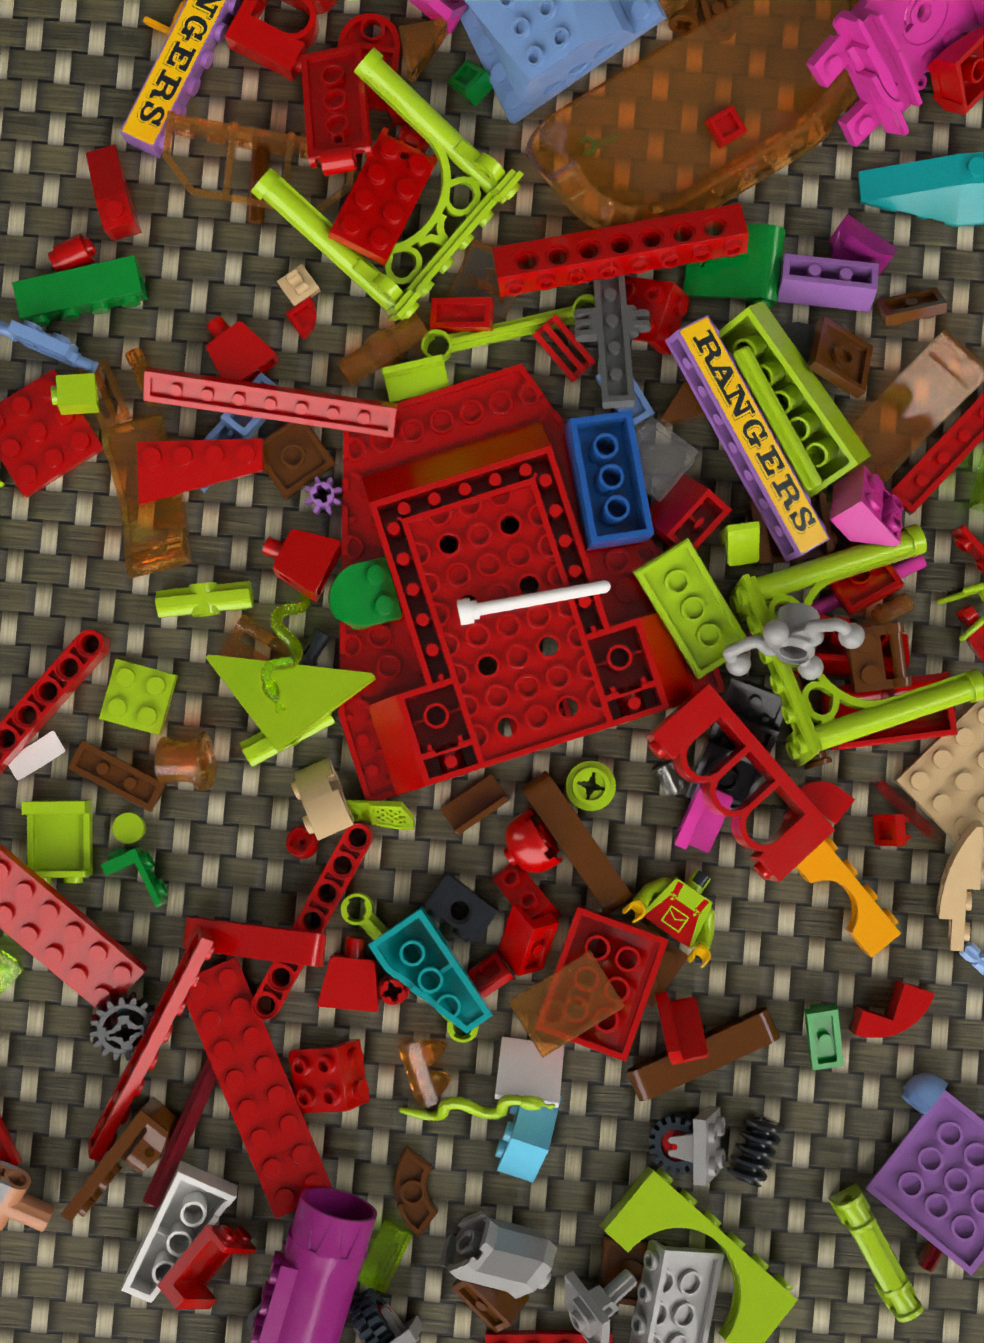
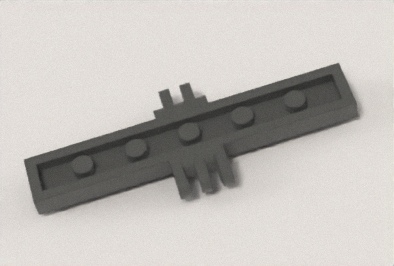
M625 275L616 276L611 279L593 280L595 308H583L574 311V319L576 320L574 325L577 331L575 333V340L577 342L598 341L603 409L635 407L630 339L638 337L639 333L651 330V323L648 321L650 319V312L646 309L637 310L634 305H627Z

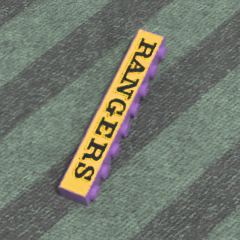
M186 0L120 131L126 143L159 159L163 151H167L173 141L172 133L177 123L181 124L187 113L186 105L190 97H194L197 94L201 84L200 77L204 69L210 68L214 59L213 51L218 41L222 42L228 30L227 24L232 14L236 15L242 0Z
M707 315L677 330L665 342L785 561L788 562L800 557L829 540L825 524L818 518L811 505L809 495L802 489L797 480L794 468L785 458L777 437L772 434L765 421L763 411L755 403L747 382L742 379L737 370L732 354L725 348L716 325L711 322Z

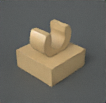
M300 264L277 281L294 307L311 296L313 298L321 292L303 264Z

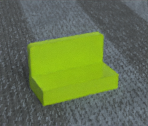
M443 354L381 368L390 403H398L449 386Z

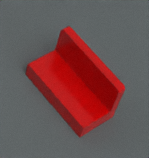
M519 904L513 905L498 947V953L517 976L543 970L559 922L553 915L531 919Z
M668 992L655 994L667 1054L671 1064L675 1065L707 1058L709 1052L696 997L692 996L671 1001Z

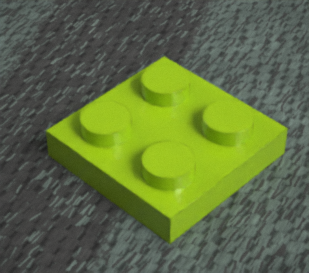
M116 659L99 719L162 735L178 675Z

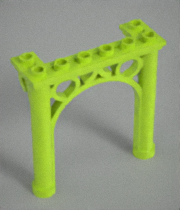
M374 47L353 72L427 141L438 159L441 172V188L433 213L417 233L407 240L396 244L386 266L383 265L384 274L362 254L328 238L333 224L289 185L272 167L262 176L250 192L259 200L263 198L386 310L385 313L389 315L387 319L392 323L399 319L404 321L412 316L420 306L416 302L420 296L423 298L434 286L431 279L438 271L444 274L455 261L451 257L458 248L463 251L474 239L471 233L479 224L483 228L493 217L494 213L491 209L497 202L503 204L507 199L510 200L521 188L518 181L524 174L520 170L515 172L513 169L505 173L503 167L493 157L486 153H480L382 59L384 56ZM448 158L468 177L461 176L451 179ZM460 184L468 186L472 191L471 202L462 210L454 208L450 203V188ZM480 188L486 193V194L481 198V200H480V197H481ZM444 209L452 217L466 216L449 237L444 229V221L447 217L442 214ZM434 227L435 234L427 235ZM417 243L420 248L424 244L430 243L440 247L422 268L423 260L421 254L411 246ZM405 252L413 257L414 268L407 277L399 278L392 272L391 264L394 254ZM408 284L403 291L398 286Z
M912 524L901 529V544L896 547L863 543L763 576L750 577L749 573L745 574L730 593V607L734 614L738 613L741 622L747 620V625L752 635L763 636L765 624L771 620H777L774 612L775 606L800 603L793 596L787 594L812 586L802 604L811 606L816 595L831 583L924 554L927 550L924 532L918 524ZM758 650L763 664H767L770 670L772 690L775 694H779L781 698L783 718L787 724H791L793 732L786 737L785 747L789 758L795 760L797 767L807 763L819 754V751L968 701L975 703L984 700V677L977 669H972L887 699L875 701L859 699L843 692L831 683L823 672L820 677L807 684L800 691L792 671H798V665L787 664L779 660L777 656H768ZM811 690H820L830 697V708L827 714L821 715L813 711L808 699ZM839 704L859 710L836 719L834 718L838 712Z

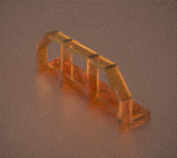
M168 111L162 157L191 196L275 210L265 200L230 194L237 142L238 147L242 149L256 150L257 146L268 147L269 153L286 156L283 179L288 184L293 152L300 153L301 159L308 160L306 137L297 136L293 132H289V134L241 126L236 122L229 124L178 115L174 111ZM174 131L176 137L193 140L194 135L207 137L206 141L213 144L225 145V141H229L223 193L196 189L191 185L171 157ZM354 171L347 173V181L344 187L315 207L320 213H323L351 191Z

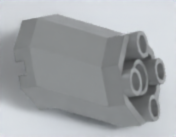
M478 1211L463 1218L457 1225L461 1228V1231L456 1236L451 1233L445 1241L440 1262L459 1280L506 1291L515 1299L532 1293L537 1288L543 1289L551 1280L550 1271L553 1268L557 1246L537 1229L489 1218L482 1211Z

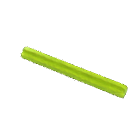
M744 346L733 353V358L804 489L809 491L816 488L822 483V479L750 347Z

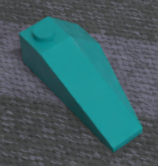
M984 152L955 154L864 170L857 173L860 204L892 212L901 211L917 215L916 218L924 220L929 218L945 222L944 225L952 227L984 225Z
M423 905L368 944L389 975L407 986L411 992L418 997L420 996L433 1006L437 1012L466 1034L493 1016Z

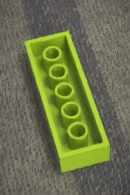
M764 301L747 307L719 330L720 338L732 356L744 346L750 347L822 479V483L819 486L806 491L810 498L871 457L869 451L813 371L808 369V364ZM735 362V366H736L737 370L739 371V373H740L742 379L745 380V378L743 377V375H742V373H741V371H740L738 365H737L736 362ZM750 389V393H751V395H752V397H753L755 403H756L757 406L760 408V406H759L757 400L755 399V397H754V395H753V393H752V391H751V389ZM765 417V421H766L767 425L769 426V428H770L772 434L775 435L774 432H773V430H772V428H771V426H770V424H769V422L767 421V419H766V417ZM781 446V450H782V452H783L785 458H786L787 461L790 463L788 457L786 456V454H785V452H784V450H783V448H782V446ZM796 474L797 480L799 481L800 485H801L802 488L804 489V487H803V485H802L800 479L798 478V476H797V474Z

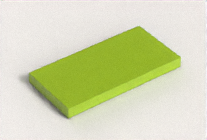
M689 538L683 539L632 571L697 679H700L726 662L723 657V651L726 646L747 637Z

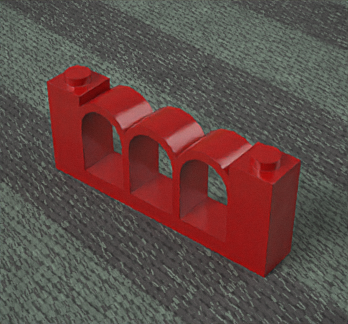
M243 0L225 34L229 49L294 82L299 73L302 74L300 55L308 54L307 49L317 40L320 31L317 15L331 10L337 3V0H280L310 17L306 27L297 33L283 32L259 19L269 0Z
M710 684L700 686L646 735V738L650 741L648 747L659 759L663 757L666 760L673 759V765L682 778L693 783H703L702 797L710 811L719 816L732 817L731 830L735 840L744 848L755 851L749 857L755 862L754 870L765 881L769 879L770 881L780 882L835 831L832 825ZM716 722L737 748L711 772L704 776L697 775L690 769L687 763L686 755L688 748L693 741ZM745 756L766 781L738 807L729 810L721 805L717 798V784L722 776ZM775 790L795 815L768 840L758 844L747 833V817L754 808Z

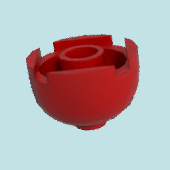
M531 808L519 814L509 823L504 837L507 848L503 852L512 866L518 864L527 872L542 873L560 864L563 859L562 857L555 856L560 851L544 822L536 823L532 818L537 813Z

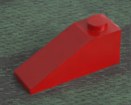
M116 145L87 152L86 158L95 202L106 234L113 242L142 233Z

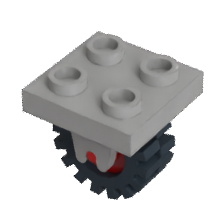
M708 1106L694 1119L691 1118L693 1114L687 1112L685 1115H682V1111L666 1115L652 1128L650 1132L652 1135L648 1139V1143L652 1144L649 1152L650 1154L655 1153L656 1156L653 1161L656 1164L661 1162L663 1164L661 1169L665 1172L671 1169V1174L677 1175L679 1172L682 1175L687 1174L691 1170L693 1171V1185L707 1186L721 1169L725 1167L726 1153L725 1149H721V1136L725 1134V1118L721 1117V1107Z
M368 1288L352 1299L349 1316L354 1321V1330L361 1343H416L420 1340L419 1334L424 1325L419 1317L416 1315L403 1324L389 1303L385 1304L384 1299L380 1298L379 1293L375 1292L373 1288Z

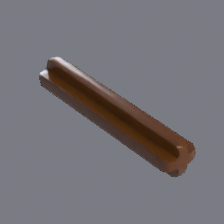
M255 132L252 144L246 219L248 223L257 225L264 223L266 201L263 198L259 200L250 191L268 171L271 138L266 132Z

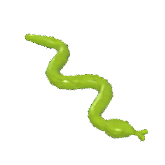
M508 1094L499 1099L496 1107H487L464 1097L451 1096L443 1098L435 1111L400 1107L399 1113L420 1120L439 1121L445 1119L449 1115L450 1110L459 1109L481 1119L496 1120L506 1116L511 1105H520L525 1110H540L541 1107L553 1110L555 1104H544L540 1097L532 1095L519 1096Z

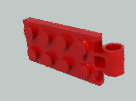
M361 43L300 55L308 161L311 168L317 167V162H321L325 176L357 170L356 154L365 153L367 157L373 156L367 85L353 72L364 59Z
M406 123L402 125L397 138L388 135L389 129L383 127L372 148L373 156L367 158L328 235V238L386 266L438 161L435 153L432 157L425 154L429 144Z

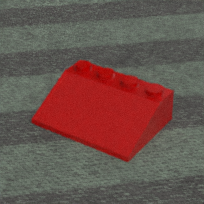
M577 904L538 1014L535 1029L626 1062L669 939Z

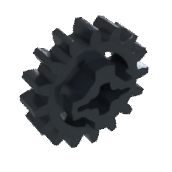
M121 991L118 993V999L113 1000L109 995L106 996V1006L99 1003L96 1005L97 1014H91L90 1024L92 1026L89 1027L90 1036L94 1037L93 1046L95 1048L102 1046L101 1052L103 1056L113 1052V1060L117 1061L120 1054H125L126 1060L129 1061L131 1053L134 1052L141 1036L144 1035V1031L156 1007L155 1005L148 1006V998L146 996L138 1001L136 1000V992H132L129 998H124V994ZM127 1024L128 1027L122 1028V1025Z

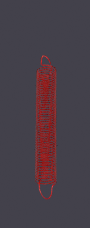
M884 779L880 784L878 783L876 789L880 793L882 792L889 802H894V806L898 807L901 800L905 801L904 805L907 804L909 806L908 802L897 791L895 793V790ZM882 783H883V784H884V783L886 784V785H885L886 787H885L884 789H883V788H882V789L880 788V787L882 786V785H881ZM887 787H888V788H889V787L891 788V789H890L891 791H890L889 793H888V792H887V793L885 792V791H886L885 789H886ZM891 792L896 794L893 798H889ZM896 796L901 798L898 802L894 801ZM904 805L902 807H898L900 809L899 811L902 814H904V816H907L908 810H903ZM909 806V809H913L914 813L919 814L916 820L912 819V815L907 816L909 820L911 819L914 822L913 824L917 828L919 827L926 837L931 836V833L934 830L936 831L934 826L933 830L928 834L925 830L932 825L926 819H923L921 814L912 806ZM920 817L924 820L921 824L924 822L929 824L925 829H922L921 824L919 825L916 822Z

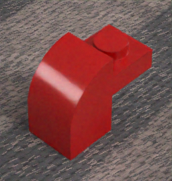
M807 781L798 785L800 790L831 824L836 825L855 800L841 788L829 782ZM790 807L782 815L785 818L781 824L782 826L795 815Z

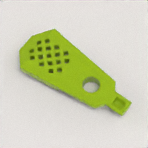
M346 800L354 822L362 820L381 827L414 830V815L403 802Z

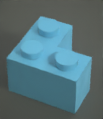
M511 1105L509 1113L514 1115L513 1122H507L503 1138H500L495 1156L500 1158L497 1171L532 1183L534 1182L549 1151L559 1106L558 1108L553 1107V1110L547 1107H541L540 1110H525L520 1105Z

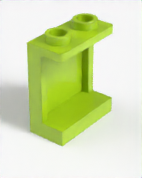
M92 800L22 802V815H27V866L47 883H52V878H64V883H83V877L93 875Z

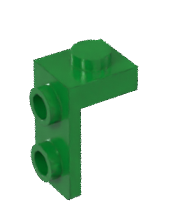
M140 846L126 852L123 847L107 855L109 861L101 864L105 876L114 874L135 863L156 908L168 903L166 896L169 895L167 887L161 878L157 880L152 869L155 867V863L148 850L143 851Z

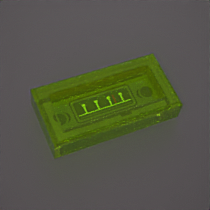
M384 1219L362 1266L358 1281L385 1294L413 1233Z

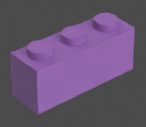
M785 253L781 265L777 302L870 312L878 289L879 264Z

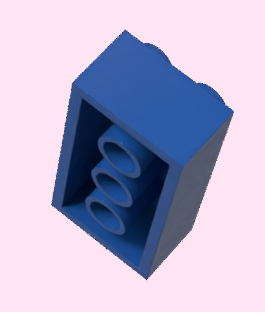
M632 411L569 419L564 427V434L585 551L647 542L654 535Z

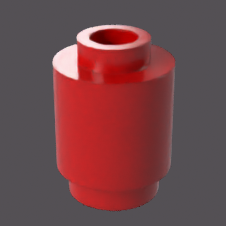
M79 233L53 246V250L48 252V257L55 271L60 272L94 263V255L97 254V250L89 237L84 238Z

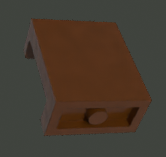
M825 492L817 493L810 500L818 518L825 524L826 533L830 539L804 555L788 562L816 559L834 553V548H837V535L835 530H831L829 521L832 503L830 499H826ZM750 502L746 505L748 522L759 521L760 526L759 561L754 563V566L760 567L788 563L782 556L755 504Z

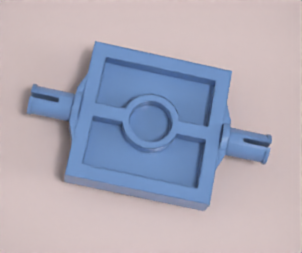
M0 320V334L11 338L12 341H19L25 347L80 371L83 369L90 373L96 372L98 362L82 356L78 352L79 348L71 344V340L65 336L53 332L51 337V335L42 331V327L28 320H24L23 324L14 320L8 324Z

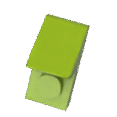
M759 521L727 525L719 532L720 545H725L727 564L729 566L752 564L759 561Z

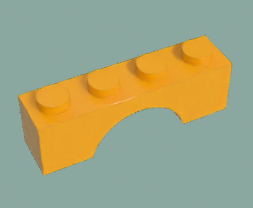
M828 837L795 869L809 883L830 880L835 881L844 888L851 902V917L845 930L861 950L872 958L901 934L895 926L899 922L887 908L882 911L875 902L878 899L876 893L869 885L865 884L862 886L855 878L858 874L857 870L847 859L843 862L835 853L838 847Z

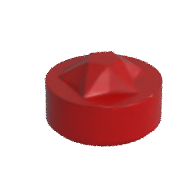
M298 826L287 835L286 847L294 857L307 859L316 853L319 847V840H317L315 833L309 834L305 826Z

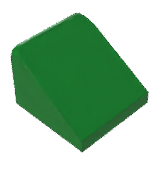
M468 59L447 81L457 93L473 106H477L493 89L487 70Z

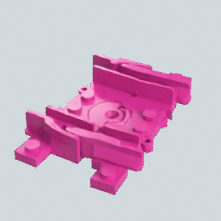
M860 0L851 11L842 10L833 20V27L837 35L830 34L808 59L806 64L817 83L826 88L829 87L844 68L848 71L860 99L838 120L848 144L857 147L880 123L886 133L903 136L909 133L902 112L911 104L919 107L923 103L918 90L924 89L927 84V77L924 75L926 72H930L927 66L947 47L959 40L961 35H967L979 25L984 26V0Z

